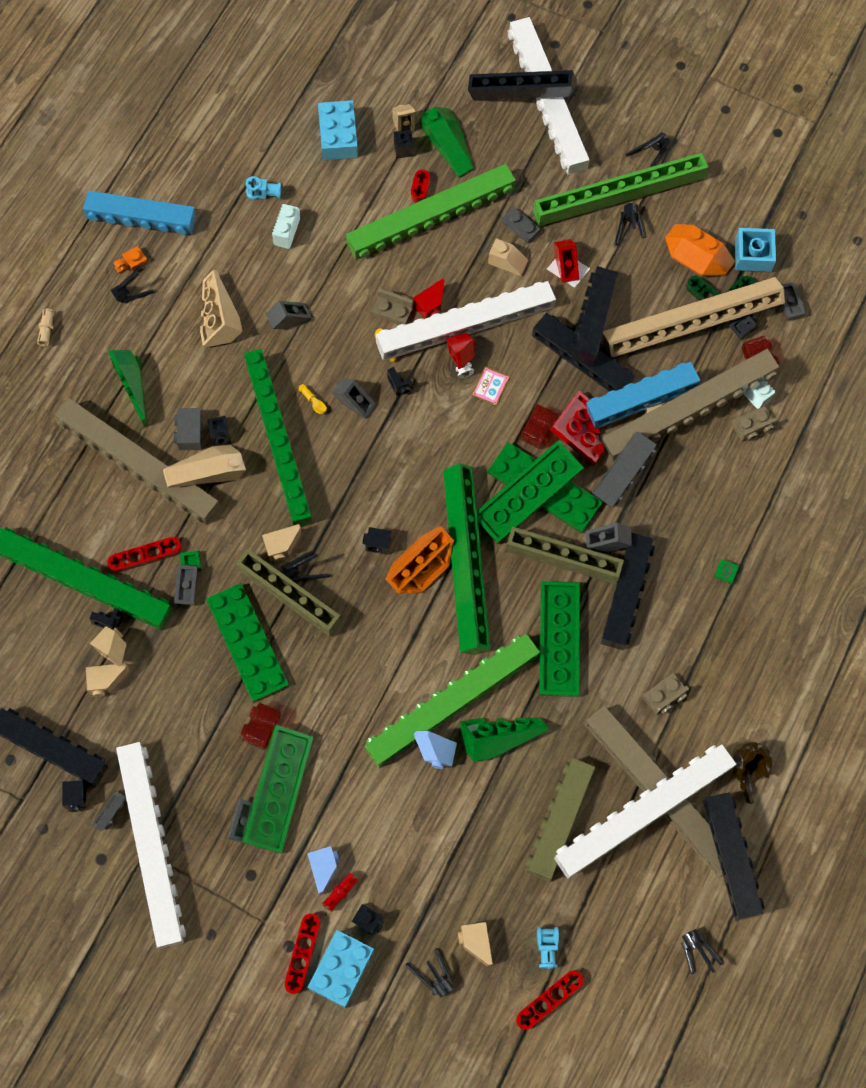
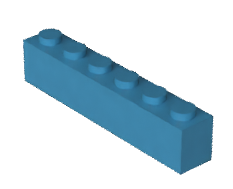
M95 191L87 192L83 207L85 217L91 221L100 220L110 224H124L129 227L152 228L162 232H177L181 235H192L196 218L195 209L192 206Z
M691 362L681 363L671 370L661 371L656 376L645 377L638 383H630L620 390H612L605 396L590 399L586 403L587 412L595 429L674 399L699 386L700 379Z

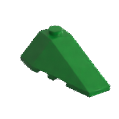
M131 350L108 351L113 367L144 428L148 427L142 373L139 367L142 363L138 355L134 356Z
M477 718L459 722L466 752L473 762L492 759L548 731V726L541 718H516L514 721H505L503 718H497V722H485V718Z

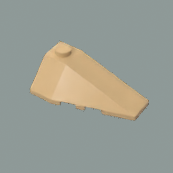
M213 269L203 279L202 300L205 301L204 310L201 311V317H204V325L200 326V334L204 347L231 343L243 332L240 317L217 270Z
M231 445L212 446L165 468L163 473L167 487L170 488L239 480L246 469L242 455Z

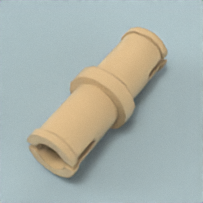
M46 308L42 311L41 323L38 325L39 336L37 344L46 347L49 345L55 313L52 309Z

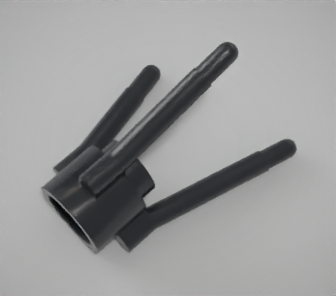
M661 132L656 137L629 151L625 156L628 157L641 149L646 150L652 146L654 150H660L650 167H653L662 154L668 150L666 146L670 143V140L665 133Z
M635 203L624 205L615 245H618L624 219L632 222L633 229L636 228L637 220L641 238L645 237L638 205Z
M143 266L139 267L123 282L111 289L113 296L118 302L122 300L126 303L129 300L154 293L152 289L127 296L130 292L126 285L139 275V272L144 268Z
M312 551L281 566L283 574L293 582L331 576L330 574L297 576V574H300L298 566L318 557L317 553L310 556Z
M696 929L682 936L684 942L681 945L685 951L691 974H694V968L689 947L691 951L699 950L712 973H715L716 970L701 947L702 945L719 965L723 964L717 954L704 940L702 934H699Z
M436 948L435 953L444 976L440 977L432 963L427 961V965L437 979L433 982L435 986L409 963H406V967L434 995L438 994L441 998L453 990L454 987L451 984L453 981L448 974L439 949Z

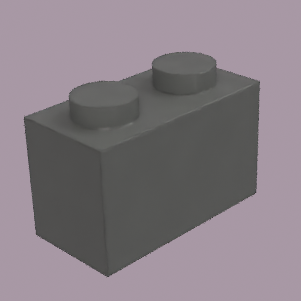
M178 408V415L174 416V424L177 426V432H174V444L178 445L179 450H202L203 415L201 408Z
M614 523L586 530L587 549L606 553L632 546L631 528L620 523Z

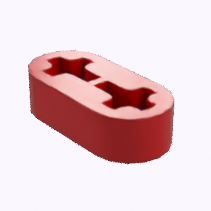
M418 170L414 175L411 199L415 203L427 197L430 184V174L427 170ZM421 176L425 177L423 183H420ZM418 189H421L420 196H416Z

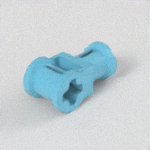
M251 176L246 180V195L249 199H266V196H276L280 199V182L278 184L267 183V179H259L255 176Z
M537 927L538 952H541L539 968H558L555 961V952L558 951L559 945L558 927H554V929H541V927Z

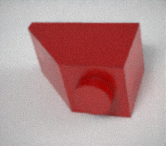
M572 239L554 242L555 260L561 282L579 280L576 244Z
M443 278L413 298V307L423 319L430 318L432 315L441 312L445 283Z
M468 333L446 338L449 355L457 368L462 369L475 357L474 349H476V343L474 338H471Z

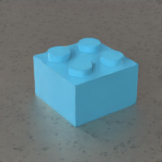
M739 228L735 237L736 270L772 272L776 263L775 229Z

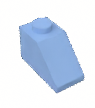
M415 731L414 736L424 761L432 763V767L443 769L444 766H452L456 742L430 731Z
M331 846L307 853L319 896L325 893L337 871L336 863L340 862L337 850L332 851Z

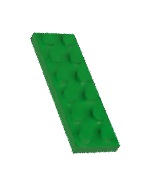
M558 440L477 510L478 522L495 542L499 544L511 533L512 527L517 528L583 471L584 467Z
M507 442L487 470V474L507 485L536 459ZM570 481L543 504L541 508L582 534L603 502Z
M541 581L539 696L579 697V582Z
M242 583L206 598L252 702L255 703L288 688V682Z
M274 726L241 843L282 854L313 736L282 726Z

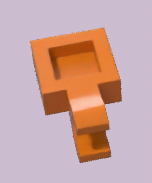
M136 246L122 254L123 259L116 260L114 265L119 274L129 267L134 271L147 264L148 261L140 248Z

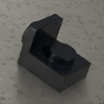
M752 313L736 318L728 326L742 340L752 330L759 328L756 324L759 320Z
M394 367L387 369V379L396 396L399 394L405 395L413 389L412 379L403 382L400 372H396Z
M226 415L207 419L213 446L231 444Z
M115 608L111 618L104 612H92L89 619L95 626L101 628L107 626L113 630L120 626L122 616L120 610Z
M364 904L361 905L351 921L371 935L375 931L379 933L384 925L382 921L383 915L378 914Z

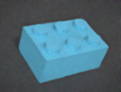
M353 100L318 103L322 159L358 158Z
M336 930L307 988L346 1008L374 953V949Z

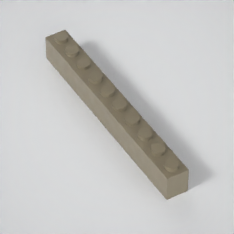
M766 349L602 437L603 445L614 462L635 432H640L655 443L661 439L662 435L675 432L679 426L692 423L694 418L700 415H707L714 407H722L729 399L733 397L734 399L739 398L744 394V391L748 389L753 390L760 386L761 382L774 379L778 374L779 366L770 351Z
M70 398L54 414L58 421L57 424L62 429H69L75 438L85 440L86 444L93 450L98 449L105 459L109 461L112 459L121 470L131 472V476L137 481L142 480L150 490L160 492L163 499L176 503V507L180 511L190 513L196 522L207 524L220 508L218 500L196 485L168 488L163 470L169 466Z
M603 706L586 720L584 724L586 728L643 792L648 789L653 791L657 788L656 784L664 778L669 780V774L655 764L656 760L650 753L646 754L642 749L643 745L641 742L631 737L629 729L626 725L620 724L616 720V715L610 708L607 709ZM686 799L664 814V817L719 878L723 874L708 819L705 815L699 814L692 800Z

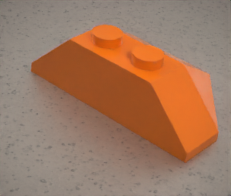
M675 224L665 237L671 258L700 276H726L735 263V260L722 242L694 225Z
M442 526L422 535L393 562L385 580L398 594L422 593L449 567L454 540Z

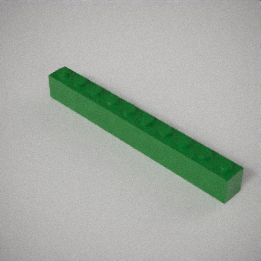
M262 348L244 353L245 363L293 526L299 524L300 527L311 525V514Z
M458 463L443 470L449 535L454 540L451 561L460 653L475 655L490 650L473 468Z
M0 527V557L113 609L117 608L120 612L162 631L172 613V608L167 600L163 598L156 599L146 590L138 591L134 585L128 582L123 584L111 574L103 575L99 569L93 566L88 568L84 566L82 561L73 558V560L66 558L67 555L61 551L56 550V552H53L43 543L36 544L26 535L21 537L8 527H5V529Z

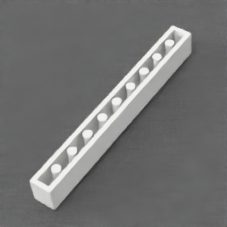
M530 17L510 22L508 37L514 43L513 48L515 54L519 56L520 67L524 68L525 72L552 71ZM536 98L537 108L543 114L544 125H547L549 128V137L551 140H554L555 152L561 157L562 168L566 170L568 175L588 170L589 158L564 98Z
M548 281L543 283L537 282L533 286L521 287L511 293L505 292L498 297L485 298L481 302L469 303L459 309L453 308L443 314L437 313L430 318L417 319L407 325L401 324L391 330H382L376 334V344L383 361L446 342V338L463 333L472 334L554 308L556 298Z
M140 742L117 747L116 750L156 945L158 949L182 944L184 943L183 938L186 937L184 925H180L181 908L179 904L176 905L174 898L178 894L176 885H172L170 879L173 876L172 866L167 864L166 857L169 856L167 844L163 845L162 837L165 836L163 825H159L158 817H161L159 805H155L154 798L157 797L154 785L151 786L149 779L153 778L151 767L146 764V759L149 758L148 751Z
M713 745L705 751L707 755L701 759L699 756L695 757L689 762V767L677 769L672 773L674 777L669 780L666 778L662 779L656 784V789L653 791L648 789L639 795L641 797L640 800L637 802L631 800L623 806L625 810L619 814L617 811L606 817L607 822L602 825L600 822L590 828L591 832L584 836L582 833L573 839L574 844L569 847L564 845L558 849L554 859L567 879L731 770L736 763L724 746L716 747Z

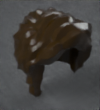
M756 742L743 745L740 749L736 750L732 758L736 763L733 767V772L736 774L746 802L749 804L754 803L751 784L755 780L760 779V777L765 776V778H769L772 768V758L769 756L768 747Z

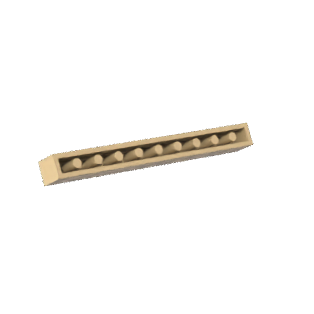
M776 277L608 329L602 333L604 347L610 357H616L785 303L784 287Z

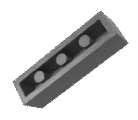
M635 432L591 494L610 507L617 506L623 498L621 496L625 489L629 490L634 483L633 477L636 474L639 475L644 469L645 465L643 463L647 458L651 459L656 452L654 449L656 444L640 432Z

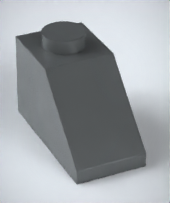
M278 301L266 313L273 329L286 330L312 318L305 303Z
M342 378L331 391L344 406L363 418H367L376 406V403L355 380Z

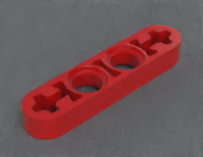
M169 537L115 553L108 558L107 563L112 572L120 573L176 556L181 552L182 545L176 537ZM171 543L177 545L175 546V550H171V548H169ZM162 545H164L166 553L164 554L161 547ZM158 548L159 554L154 557L150 556V549ZM132 554H140V560L132 562L130 560ZM125 556H126V559H127V561H128V563H129V564H127V565H126L125 560H124V557H125ZM118 559V561L120 562L119 567H115V565H112L115 563L114 560Z
M314 913L306 914L301 921L285 978V989L293 995L300 993L303 989L318 936L320 919ZM311 918H314V922L317 923L316 926H312L310 931L315 933L314 937L309 934H302L303 930L307 932L308 924L305 922ZM302 938H309L311 940L310 948L302 949L299 945ZM298 958H302L306 962L302 970L294 968V961ZM291 971L303 974L302 978L298 976L297 983L300 986L299 988L296 987L294 991L288 985L289 982H293L295 976L290 975Z
M575 970L565 974L518 1013L515 1019L517 1027L522 1030L532 1028L582 986V975ZM570 975L572 977L577 976L578 985L572 984L569 986L568 989L571 992L567 993L566 988L560 982L563 981L566 984L570 981ZM554 988H560L563 991V997L560 1000L552 997L551 992ZM538 1001H544L547 1004L546 1012L539 1013L536 1010L535 1005ZM531 1007L533 1013L539 1018L535 1020L533 1016L529 1019V1026L526 1024L521 1025L520 1021L522 1019L520 1016H528L531 1013L528 1009Z

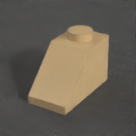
M410 104L399 105L393 108V121L397 131L411 130V132H415V109Z
M495 239L489 252L488 264L522 276L528 259L514 245Z
M299 524L262 535L270 562L283 561L285 557L290 555L301 535Z
M106 626L90 644L103 657L118 667L122 664L126 643L121 639L123 635L116 628L111 630Z
M122 663L119 667L115 664L86 667L87 691L93 697H103L106 693H111L129 672L126 663Z
M486 922L461 926V931L458 932L459 944H463L467 952L487 967L492 966Z

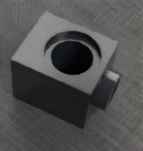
M411 130L394 132L396 159L414 156Z
M369 527L368 533H364L362 543L365 545L366 551L388 555L392 531Z
M83 780L62 782V806L68 809V812H79L81 808H86V783Z

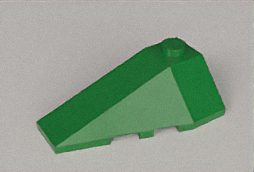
M433 107L421 114V129L458 178L474 170L460 123L449 108Z

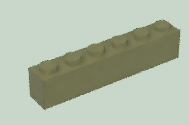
M512 527L506 546V552L615 585L624 560L516 527Z
M249 549L236 562L237 570L327 636L330 637L341 623V616Z
M572 758L570 763L566 762L562 772L566 774L564 780H559L555 792H558L556 800H551L548 810L551 811L549 818L544 817L540 829H543L541 837L537 836L533 847L536 848L534 856L529 855L525 865L529 867L527 873L545 881H551L557 866V862L554 859L557 855L556 851L566 843L593 774L594 766Z

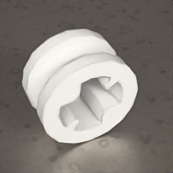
M470 362L462 369L456 367V371L459 372V378H467L474 373Z

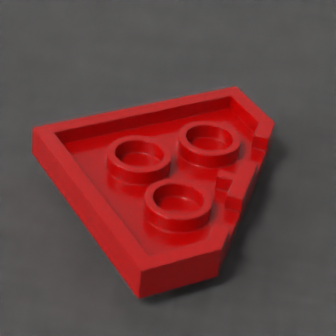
M578 391L549 430L591 465H594L604 452V446L599 438L600 429H595L587 412L586 403L590 399L581 391Z

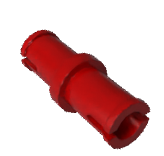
M349 872L338 886L335 885L334 891L322 902L324 907L328 906L327 909L330 912L333 911L342 899L348 897L347 893L359 882L356 877L353 878L354 875Z

